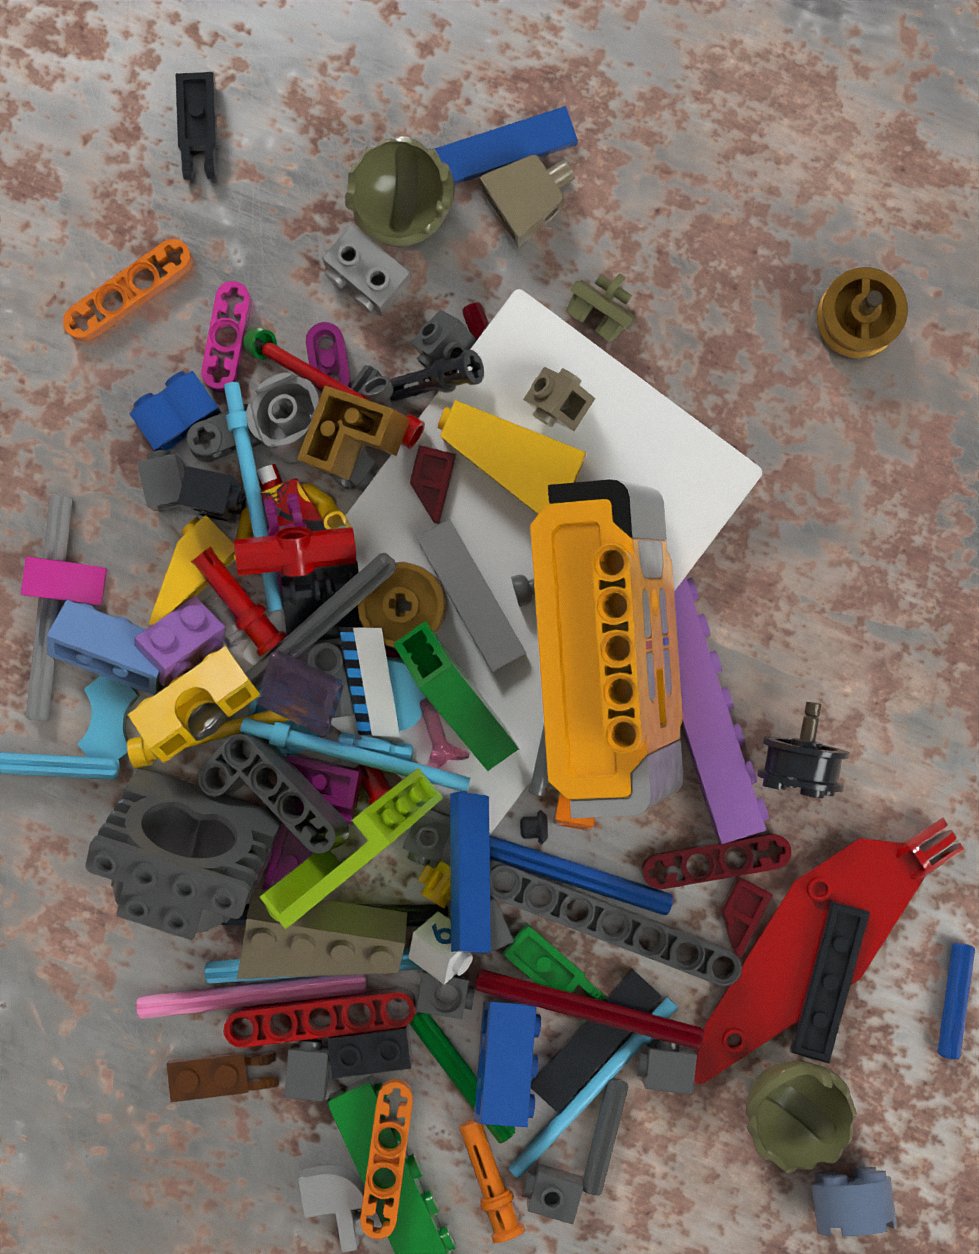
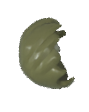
M401 136L397 139H383L375 147H366L359 161L352 165L348 173L345 206L353 211L356 225L371 239L390 246L417 244L428 238L442 226L451 209L454 199L452 172L449 165L441 161L435 149H427L415 139L407 136Z
M788 1061L773 1065L764 1070L750 1088L745 1112L749 1119L747 1130L753 1137L752 1140L758 1155L763 1159L772 1161L787 1173H793L797 1169H815L818 1162L836 1163L841 1157L844 1147L851 1142L853 1120L857 1115L850 1096V1090L838 1074L821 1065L803 1061Z

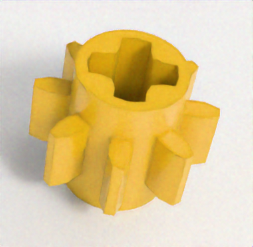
M439 860L435 869L426 865L418 881L424 884L420 894L445 909L449 900H451V866Z

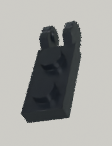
M214 72L176 73L178 148L181 152L184 180H193L195 169L192 151H205L204 171L207 179H216L217 160L215 150H218Z

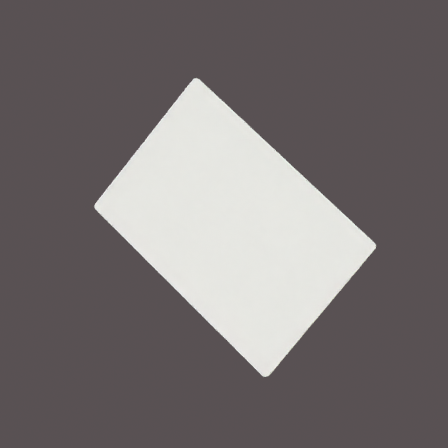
M521 289L515 290L470 349L478 353L484 366L482 382L477 385H469L468 383L459 385L449 393L439 391L418 418L425 422V428L415 446L408 449L400 445L397 456L391 455L346 514V518L354 531L356 560L358 561L359 572L380 553H387L395 562L404 561L419 565L438 578L416 537L439 524L433 523L411 487L410 479L419 445L456 454L440 524L449 518L451 519L526 654L492 673L446 591L447 612L443 626L436 635L506 726L519 750L487 771L430 701L428 708L417 724L405 731H399L400 737L358 735L355 714L325 719L340 732L355 734L356 739L366 736L392 741V745H397V742L411 744L413 747L411 762L470 777L467 793L489 796V836L532 780L544 725L535 594L532 595V601L529 604L519 607L511 577L516 575H524L528 580L534 579L530 524L538 515L442 440L440 437L442 430L438 429L437 426L444 408L448 407L451 409L454 400H457L586 452L585 461L572 493L591 495L592 500H611L613 507L638 504L646 506L648 526L667 542V551L672 560L674 591L762 476V469ZM544 367L557 373L562 368L570 371L582 380L580 386L596 398L575 431L556 422L553 427L544 424L532 415L536 409L523 400L530 390L533 381L539 376ZM405 598L400 599L397 603L398 610L401 613H405V610L409 611L411 609V602L406 601ZM284 610L273 612L269 617L270 621L278 631L286 633ZM341 638L316 641L273 680L283 678L301 680L315 690L312 671L308 665L309 652L315 645L324 642L336 643L343 648ZM251 641L244 650V658L252 665H255L272 649L259 657L256 653L257 647ZM388 646L389 648L398 653L396 648ZM327 648L320 653L318 662L324 670L330 671L337 664V656L332 650ZM397 774V775L400 776L402 779H405V778H406V776H402V775ZM433 784L443 797L436 805L450 814V793L462 791Z

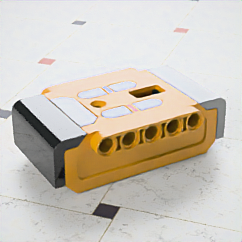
M612 479L548 485L549 504L542 509L530 524L548 781L567 799L571 800V818L640 815L677 792L683 783L681 740H679L681 738L680 726L683 720L678 639L672 560L667 551V542L665 541L667 537L663 497L653 487Z

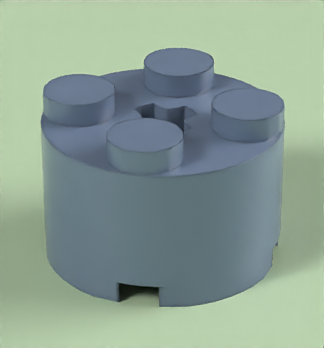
M876 1167L853 1168V1176L848 1177L847 1175H838V1171L814 1173L815 1181L811 1183L818 1234L831 1236L830 1228H841L842 1236H862L888 1232L887 1226L893 1229L897 1228L891 1177L886 1176V1171H876Z

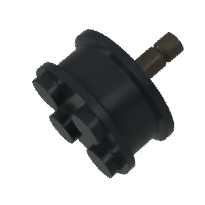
M806 701L800 739L764 737L763 744L768 746L765 767L758 769L757 773L758 777L763 778L762 786L778 790H786V787H800L801 795L814 798H824V795L834 796L835 792H843L844 785L838 781L842 760L849 759L850 752L815 741L821 703Z

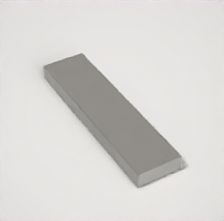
M449 518L417 536L416 539L491 672L493 673L525 655L526 651L451 519Z

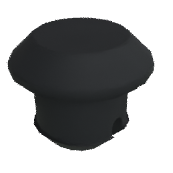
M539 810L535 817H523L520 820L521 836L524 839L538 838V843L542 845L548 839L547 815L542 810Z

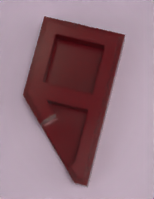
M419 445L410 485L433 523L440 524L456 454Z
M737 876L720 908V912L733 953L741 958L773 894Z

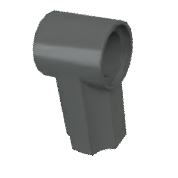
M331 642L315 645L309 652L308 665L313 675L320 720L354 715L343 648ZM327 648L332 650L337 656V664L330 671L324 670L318 662L320 653Z

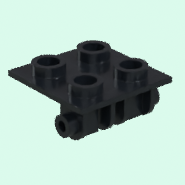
M357 560L356 563L315 567L314 571L303 576L290 577L280 573L286 636L359 573ZM358 605L317 641L341 638L339 627L364 628L359 619Z

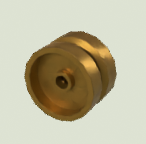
M404 561L396 562L395 572L358 604L359 619L364 628H382L384 645L394 648V642L424 621L429 624L436 634L443 626L447 612L446 593L438 578L424 567ZM402 598L411 602V609L409 611L405 610V613H401L397 608V603Z

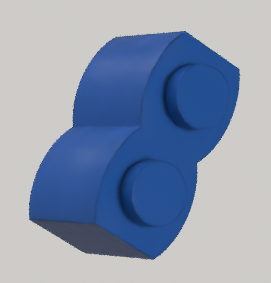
M184 371L176 373L166 381L165 385L167 387L156 395L153 393L145 394L133 404L135 409L129 414L155 451H170L187 439L188 430L192 425L222 413L193 371L187 374Z

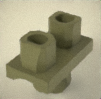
M620 273L613 282L602 274L598 277L595 284L605 290V294L582 279L576 281L570 290L574 294L570 299L566 312L581 322L586 320L593 307L606 314L595 331L609 342L614 341L625 328H630L637 319V316L613 301L615 297L624 304H627L632 297L630 293L621 288L626 277Z

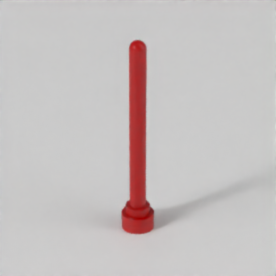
M266 343L263 346L262 353L265 357L294 374L307 379L323 390L324 386H328L366 399L360 393L277 345ZM410 414L405 416L410 421L401 445L408 449L415 446L425 428L424 421Z

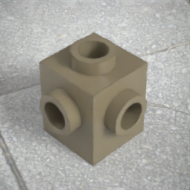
M544 367L539 376L533 381L530 390L523 400L536 409L532 415L544 424L553 427L556 422L575 431L596 398L580 386L582 380L570 371L562 368L557 373Z

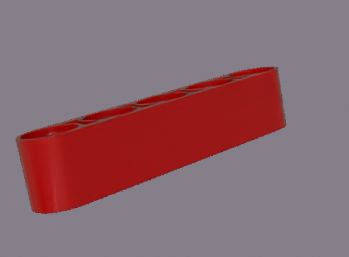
M404 987L369 990L360 994L240 1007L227 1018L223 1033L229 1044L245 1048L404 1027L412 1021L416 1011V999L410 990ZM394 998H401L408 1003L409 1011L404 1016H394L388 1009V1002ZM355 1003H363L369 1008L370 1017L365 1021H356L351 1017L349 1007ZM316 1008L326 1009L330 1013L331 1023L326 1026L316 1025L312 1021L311 1011ZM276 1013L287 1014L291 1018L292 1028L287 1031L278 1030L273 1024V1015ZM240 1017L248 1019L252 1023L253 1033L248 1036L238 1034L234 1027L235 1019Z

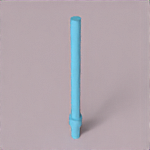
M239 382L224 384L229 410L226 420L229 432H233L253 536H268L266 530L268 526ZM276 572L261 573L268 611L284 610Z
M244 717L241 724L240 732L268 739L271 745L282 748L290 745L406 777L417 768H420L432 784L466 793L469 787L470 777L291 730V725L275 721L274 725Z
M667 996L651 1014L669 1019L679 1007ZM633 1033L508 1167L511 1173L520 1179L646 1042L651 1044L655 1038Z

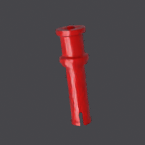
M211 546L191 561L237 618L235 621L236 628L244 630L257 647L256 653L259 657L286 637V633L278 631L267 617L264 605H260V603L255 605L214 553Z

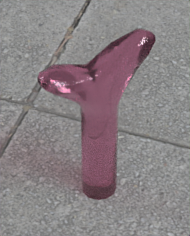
M427 698L422 699L419 705L432 743L430 757L425 766L439 769L449 760L462 761L468 759L470 756L468 751L447 742L438 711Z

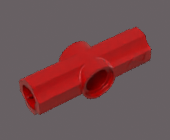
M292 526L280 529L276 532V535L234 539L238 576L278 571L285 576H303L314 571L315 567L356 563L357 558L353 527L311 531L306 527Z

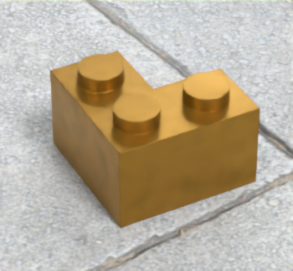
M324 386L297 460L315 469L349 481L362 444L397 456L410 419L392 408Z

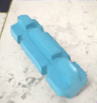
M341 733L337 742L399 759L407 761L412 759L413 747L411 744L397 742V745H392V741L366 736L356 739L355 734Z

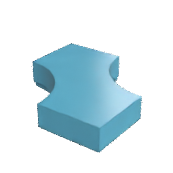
M100 676L83 689L89 698L92 715L86 734L77 744L87 757L114 758L120 761L128 754L127 714L140 695L133 687Z

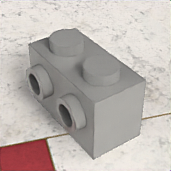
M353 224L349 226L322 258L327 269L324 273L326 277L340 289L345 285L356 294L353 297L354 300L369 313L376 310L383 316L412 283L410 272Z

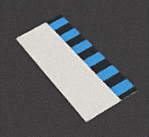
M339 627L358 735L400 737L382 628Z

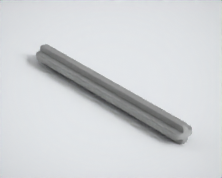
M52 494L50 496L43 559L66 562L72 498L68 495ZM38 599L26 707V718L29 720L46 721L49 718L55 658L48 656L46 636L60 612L61 600Z

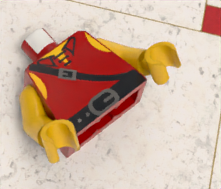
M276 464L257 470L262 501L270 498L273 499L277 508L279 527L293 524L291 513L287 506V495L293 493L297 494L303 522L305 521L307 528L311 531L337 529L340 526L352 527L346 516L340 512L334 500L312 483L301 484L297 478L283 482ZM248 506L241 511L236 539L254 537Z

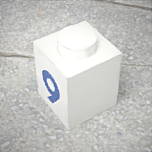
M437 912L413 932L408 958L442 984L447 983L456 974L458 976L462 975L473 960V956L470 955L471 953L451 952V920L440 912Z

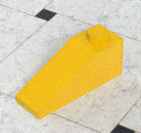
M207 515L201 520L195 517L182 529L181 533L184 536L177 542L149 620L151 626L192 597H197L209 585L196 566L191 563L194 558L211 546L226 568L235 560L234 542Z

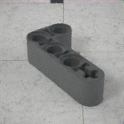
M245 733L232 735L225 740L201 767L198 774V783L203 792L210 796H219L237 791L246 783L302 844L313 853H326L340 847L348 839L349 827L346 820L275 745L269 744L270 740ZM244 741H246L251 748V755L249 758H247L244 755L242 750ZM270 768L277 774L276 786L269 781L268 773ZM219 769H222L226 775L225 785L219 781ZM296 796L304 803L303 814L299 813L295 808L294 801Z

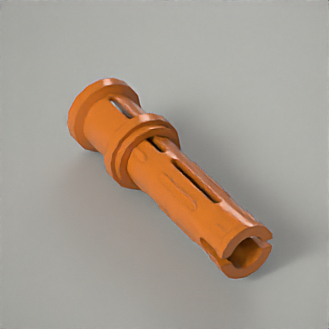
M473 1119L459 1125L458 1129L461 1132L483 1195L480 1199V1207L482 1211L487 1212L494 1232L491 1235L493 1243L505 1242L521 1235L526 1231L524 1223H519L512 1204L514 1199L513 1192L509 1188L504 1187L483 1124L474 1122Z

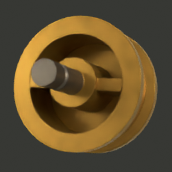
M859 267L848 270L832 282L819 301L816 313L818 331L824 342L833 351L842 356L854 359L872 357L887 348L903 330L908 316L907 298L900 284L891 275L882 270L872 267Z

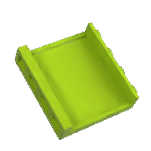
M417 768L352 820L368 841L347 859L340 863L331 851L321 854L314 853L260 896L273 919L279 921L287 929L389 846L443 799L442 795L420 768Z

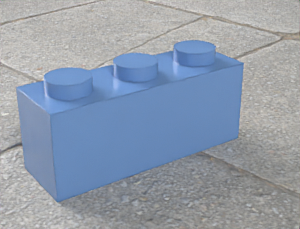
M66 600L46 636L48 656L152 695H156L161 686L159 682L160 672L134 646L135 637L145 631V628L134 625L124 617H113L99 612L89 604H78Z

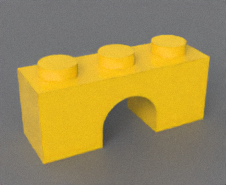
M224 646L219 651L207 655L202 663L186 674L174 678L169 686L153 697L144 699L136 709L127 715L148 748L165 763L196 741L189 730L188 720L193 710L199 705L215 703L229 718L259 697L260 693L227 647Z

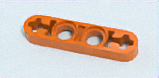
M168 239L75 303L65 312L63 317V326L66 332L77 341H91L184 276L193 264V256L187 245L178 239ZM174 250L177 254L183 251L180 255L182 262L177 266L173 262L166 264L162 267L166 275L161 277L159 271L152 263L157 260L159 265L163 266L170 260L167 255L170 251ZM142 270H148L154 275L153 284L146 289H139L134 285L135 275ZM110 292H118L123 297L121 307L115 311H108L103 307L104 297ZM93 304L105 317L101 321L96 315L91 317L87 321L89 328L86 331H82L80 328L73 329L77 326L75 319L81 315L84 319H87L95 314L90 308Z
M399 1078L390 1079L381 1086L376 1103L360 1217L363 1232L373 1239L388 1237L394 1231L397 1221L414 1099L411 1086ZM393 1088L400 1089V1095L407 1098L406 1102L402 1101L399 1103L397 1118L405 1117L404 1123L394 1118L380 1119L381 1114L389 1117L391 1101L384 1099V1095H391ZM385 1128H394L401 1135V1143L393 1149L385 1148L379 1142V1133ZM380 1168L392 1170L396 1176L394 1185L388 1189L379 1188L373 1181V1174L376 1170ZM371 1194L377 1198L369 1199V1195ZM378 1198L386 1199L383 1215L385 1218L390 1219V1221H384L381 1228L374 1227V1220L368 1218V1216L375 1214ZM394 1198V1202H391L387 1199Z

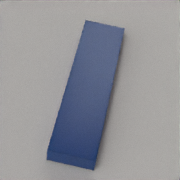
M564 106L434 149L439 154L441 161L449 165L454 185L481 177L486 173L530 155L536 154L538 157H543L576 146L578 139L567 107Z
M466 792L450 793L451 952L491 953L489 796Z

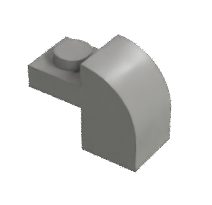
M322 1165L302 1169L298 1177L304 1218L335 1213L342 1253L358 1250L360 1236H365L360 1223L361 1211L356 1212L355 1210L362 1208L365 1186L361 1178L352 1170L340 1165Z

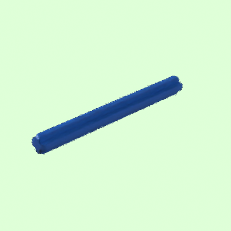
M491 835L489 836L491 860L664 916L668 915L673 904V895L671 893Z

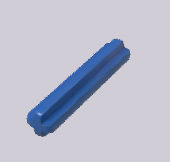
M954 943L951 949L938 1044V1054L947 1059H959L961 1057L975 948L969 944Z

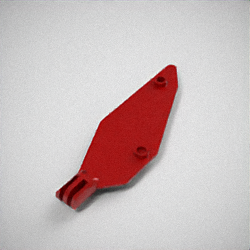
M941 818L905 843L858 838L794 881L743 962L740 977L735 983L728 986L706 1021L703 1041L696 1053L694 1082L698 1084L706 1083L798 1021L830 900L870 912L851 985L862 978L926 875L965 850L961 843H957L930 861L928 860L956 840L957 837L952 830L936 836L919 848V845L948 826L944 818ZM729 1035H740V1042L734 1046L727 1044Z

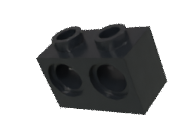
M186 466L178 505L192 515L201 517L207 515L211 519L235 523L237 515H240L241 511L245 508L246 495L242 492L243 486L232 475Z
M409 1025L396 1029L328 1037L332 1079L411 1069L413 1057Z

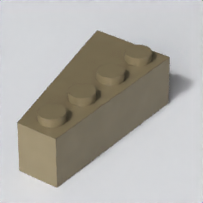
M254 889L252 891L237 979L399 973L405 946L407 912L322 899L285 929L279 921L270 916L266 905L260 899V896L267 890Z

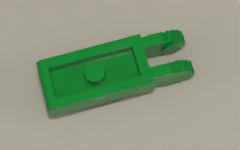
M528 923L514 937V942L508 944L502 951V954L536 984L570 993L579 984L593 999L604 1001L607 997L585 977L586 974Z

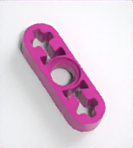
M236 281L222 284L216 292L203 358L202 378L207 386L215 392H225L224 384L237 382L240 370L243 338H245L247 333L252 299L247 288ZM233 292H238L240 299L243 300L242 303L235 304L233 312L236 319L241 318L239 323L230 318L220 319L221 315L229 317L230 306L224 299L225 297H232ZM225 327H231L237 331V340L229 347L220 346L216 341L217 333ZM214 351L225 356L234 355L232 360L225 357L224 369L230 374L228 377H222L220 383H216V379L210 374L211 370H218L220 364L219 356H213Z

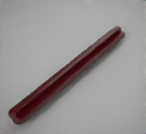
M484 969L479 970L477 974L475 989L479 992L693 1049H699L703 1041L704 1030L698 1026Z

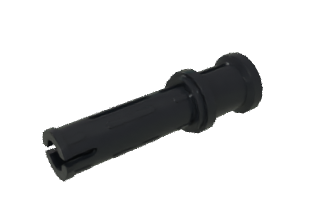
M466 350L461 353L460 357L450 360L444 357L439 358L429 368L390 379L393 385V394L390 399L394 402L434 390L449 393L459 385L466 383L469 385L480 384L484 378L482 360L474 350ZM419 382L418 385L404 388V385Z

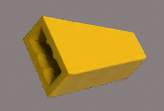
M454 400L451 409L448 407L444 408L437 426L438 429L442 430L440 437L444 442L537 515L547 504L561 503L560 492H572L586 458V452L457 400Z

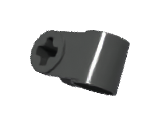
M243 404L244 410L246 411L248 404ZM229 410L197 422L188 430V446L193 456L199 461L212 462L232 453H237L233 432H229L226 420ZM248 429L252 448L261 444L251 433L250 429ZM202 435H207L211 440L212 447L209 449H204L202 444H200V437Z

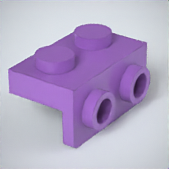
M194 596L136 636L134 646L160 672L159 682L163 687H166L174 678L192 670L207 655L223 648L225 626Z

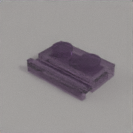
M277 650L269 656L261 689H263L262 694L257 699L256 704L324 736L331 731L332 726H330V723L336 714L345 682Z

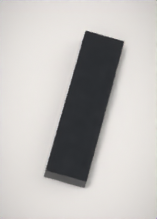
M830 900L790 1046L791 1053L830 1063L870 915L868 910Z
M631 969L608 994L604 1002L647 1013L662 996L638 973ZM588 1020L584 1021L537 1074L536 1078L531 1081V1089L559 1113L630 1032Z

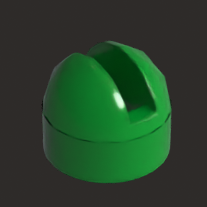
M261 327L249 329L245 338H243V348L250 356L261 360L268 359L262 353V348L266 343L277 345L274 333ZM256 340L263 343L261 349L255 345Z

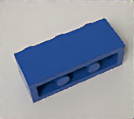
M483 1001L474 1122L487 1125L528 1127V1118H533L535 1095L530 1094L531 1078H536L538 1072V1055L533 1054L534 1038H538L541 1031V1016L536 1014L535 1006Z

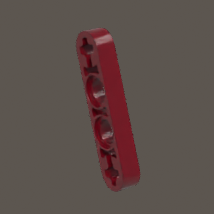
M763 834L737 839L724 844L713 843L656 853L644 860L641 874L644 881L650 887L668 889L782 868L789 862L791 846L780 835ZM772 840L776 846L782 847L783 853L777 854V861L772 862L771 857L768 856L756 857L759 865L753 866V853L749 847L750 843H755L754 850L756 851L768 849L769 841ZM732 847H739L745 853V862L738 869L729 868L724 861L726 851ZM693 854H702L707 859L708 867L702 875L694 876L687 870V860ZM680 856L679 868L684 876L683 879L677 880V872L664 874V881L658 882L655 876H649V870L655 868L656 861H661L664 867L675 866L673 857Z

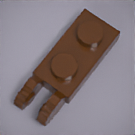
M246 1051L168 1061L166 1065L170 1101L179 1102L244 1094L250 1090L255 1091L278 1087V1076L264 1075L249 1078L248 1066H264L275 1062L276 1052L246 1054Z

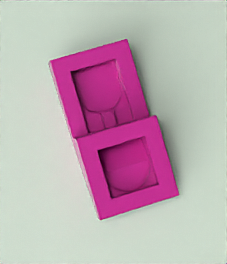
M26 556L20 595L62 600L64 602L70 600L75 603L102 606L107 568Z

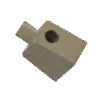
M535 154L479 177V189L516 247L519 248L563 209L565 198L560 188L573 181L575 176L564 159L546 169Z

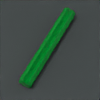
M417 1012L410 1022V1026L474 1110L477 1084L476 1075L430 1014ZM485 1124L498 1143L506 1142L515 1134L514 1126Z

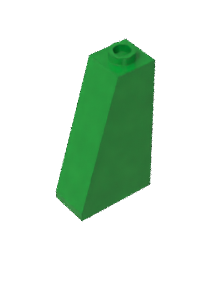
M426 621L393 643L418 688L487 771L519 750L506 726Z

